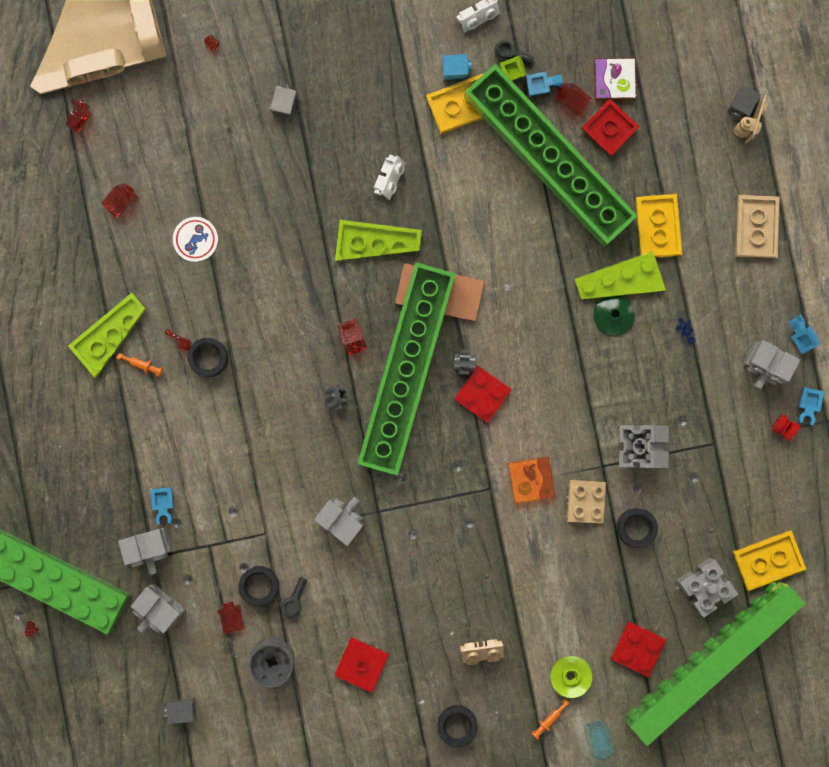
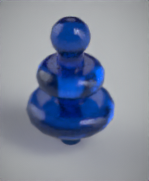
M682 318L678 319L680 324L675 329L677 331L683 330L681 336H686L688 343L693 344L695 342V338L691 335L693 329L688 328L692 322L690 320L684 322Z

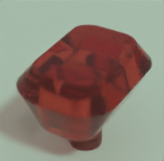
M212 35L204 39V43L210 51L213 52L218 48L219 42Z
M31 620L26 622L24 630L26 637L32 636L33 632H39V628H35V623Z

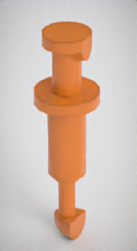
M118 354L116 357L144 370L145 374L153 372L155 376L161 377L164 370L162 367L152 366V361L144 362L134 357H125L123 354Z
M564 699L562 701L564 704L558 710H554L543 722L539 721L541 726L531 732L537 740L540 739L539 736L545 730L550 732L549 727L561 716L560 712L569 705L568 699Z

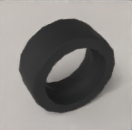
M201 338L190 346L188 363L196 374L204 377H214L221 374L226 368L228 352L225 346L218 340ZM207 345L215 347L220 354L219 364L210 370L201 368L196 361L197 351Z
M633 508L622 513L618 519L617 532L625 544L641 548L648 546L654 541L657 536L658 525L653 514L644 509ZM632 516H642L649 523V533L642 540H633L626 534L625 525Z
M254 566L248 569L239 581V593L242 599L253 606H264L270 603L276 597L279 590V580L275 572L265 566ZM254 574L266 575L271 582V590L263 598H255L247 590L248 579Z
M450 706L441 713L438 719L439 735L446 744L452 747L468 745L477 734L478 726L475 715L465 706ZM453 714H462L469 720L470 729L467 735L462 738H453L446 732L445 723Z

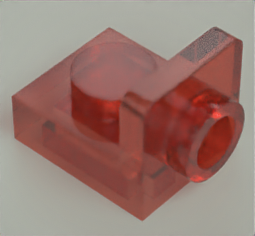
M565 83L557 90V96L554 100L557 103H563L576 115H581L591 97L576 84Z
M72 98L70 102L78 110L70 113L65 124L77 133L92 114L88 111L89 106L81 99L77 102Z
M123 183L115 186L101 204L117 218L120 217L131 202L138 199V196L131 186Z
M357 319L337 325L347 355L357 354L367 348Z
M234 602L221 604L222 608H219L217 612L220 614L223 633L245 629L240 604L234 605Z

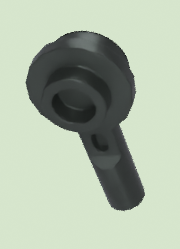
M506 40L498 42L494 48L495 56L501 61H506L516 56H521L522 62L530 65L534 61V57L516 51L515 46Z
M302 577L299 578L292 596L284 599L281 603V612L286 617L293 618L301 612L302 606L299 598L307 582Z

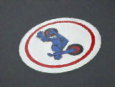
M190 217L178 224L173 234V245L176 252L188 261L197 262L207 259L213 254L218 243L215 227L208 220L201 217Z

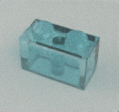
M602 720L583 725L589 749L594 758L606 759L611 757V754L615 753L609 727L605 721Z

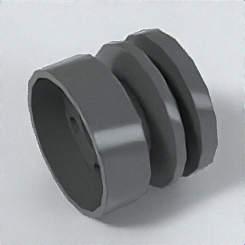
M268 637L259 641L252 650L248 664L249 673L253 680L267 688L279 687L284 684L292 673L294 664L293 650L289 643L281 638ZM272 656L276 657L275 661L270 664L269 659Z

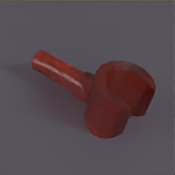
M168 329L165 331V334L179 341L177 348L189 351L191 346L189 339L180 337Z

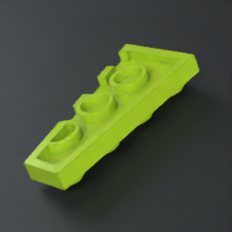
M340 220L335 261L419 251L422 230Z
M653 251L574 279L581 299L666 291Z
M131 293L69 344L68 347L93 377L96 378L143 315L146 308Z

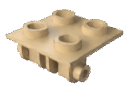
M764 95L756 103L751 118L744 117L734 127L735 135L745 138V144L749 140L754 139L755 135H758L762 122H759L761 114L764 115L768 103L765 102L767 95Z
M570 480L567 485L569 486L568 502H566V505H568L567 522L604 523L606 482Z
M497 639L487 640V646H485V641H482L483 647H479V642H476V648L474 642L464 643V646H460L462 663L475 665L482 660H487L488 662L499 661L500 658H504L502 641H497Z

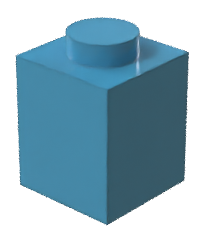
M467 54L442 56L443 81L468 79V73H472V61L468 60Z

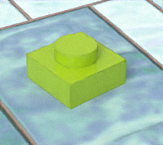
M516 56L500 63L502 71L511 81L527 75L521 56Z

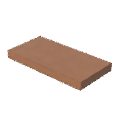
M404 263L395 304L403 306L415 265ZM455 275L444 315L475 322L484 281Z

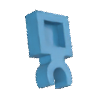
M802 387L798 408H802L803 412L798 416V423H803L804 417L808 416L809 425H814L815 416L813 413L820 412L824 396L823 391Z
M172 487L150 489L152 510H158L156 523L161 524V517L163 515L167 516L168 523H172L173 517L168 511V508H174Z

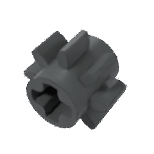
M460 350V354L454 355V369L459 370V374L469 375V370L475 371V355H470V350Z
M335 385L325 390L327 395L323 399L327 408L334 409L337 412L348 406L346 402L349 400V394L346 389Z

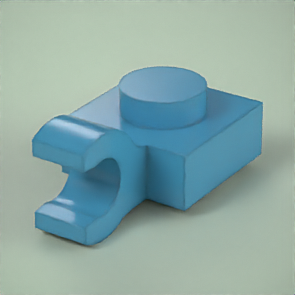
M546 72L526 75L529 97L549 94V87L563 86L562 75L548 78Z
M801 314L789 321L790 326L796 333L791 337L801 354L821 344L812 326L805 327V320Z

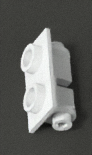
M482 0L475 4L477 11H474L471 6L459 12L456 18L462 24L463 32L466 33L469 30L475 29L480 24L499 15L500 11L497 0Z
M389 155L385 159L381 172L387 175L386 177L379 175L373 187L375 194L383 195L388 200L395 193L399 177L405 169L406 162L399 156Z

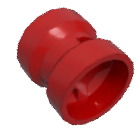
M782 413L773 423L771 431L781 434L783 439L789 442L798 432L800 424L795 421L791 422L788 416Z

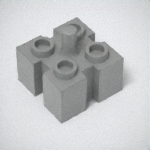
M765 340L753 343L742 365L747 367L746 370L754 375L760 374L754 386L762 389L766 381L773 385L789 382L800 359L779 350L778 347Z
M620 425L619 442H624V450H619V467L669 468V451H664V443H669V426Z
M353 497L348 505L338 498L335 500L330 499L314 519L347 546L364 525L361 522L363 518L354 511L360 503V500L356 497Z
M166 527L118 541L124 564H131L132 567H136L146 563L149 575L157 573L154 561L168 557L167 553L172 551Z
M708 558L696 566L699 570L697 573L694 574L689 571L676 580L685 595L693 596L694 599L690 603L698 615L703 618L717 609L715 603L718 601L725 604L738 595L731 582L720 577L724 572L713 558Z
M155 583L147 586L131 605L134 609L133 613L140 619H144L137 627L141 633H144L149 626L158 633L160 631L165 633L186 610V608L169 597Z

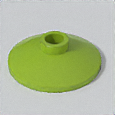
M562 657L551 669V684L555 691L564 697H579L586 693L591 686V668L580 657ZM569 672L574 673L573 679L567 678Z

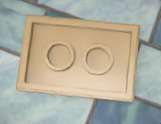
M737 196L735 257L778 258L780 197Z

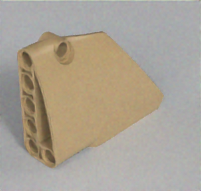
M66 0L48 49L30 87L39 94H44L122 73L125 67L166 57L152 0Z

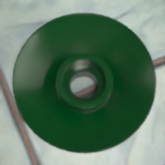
M621 295L603 297L596 304L593 317L600 331L607 335L616 336L630 329L634 322L635 312L632 304ZM612 311L619 313L618 318L612 317Z

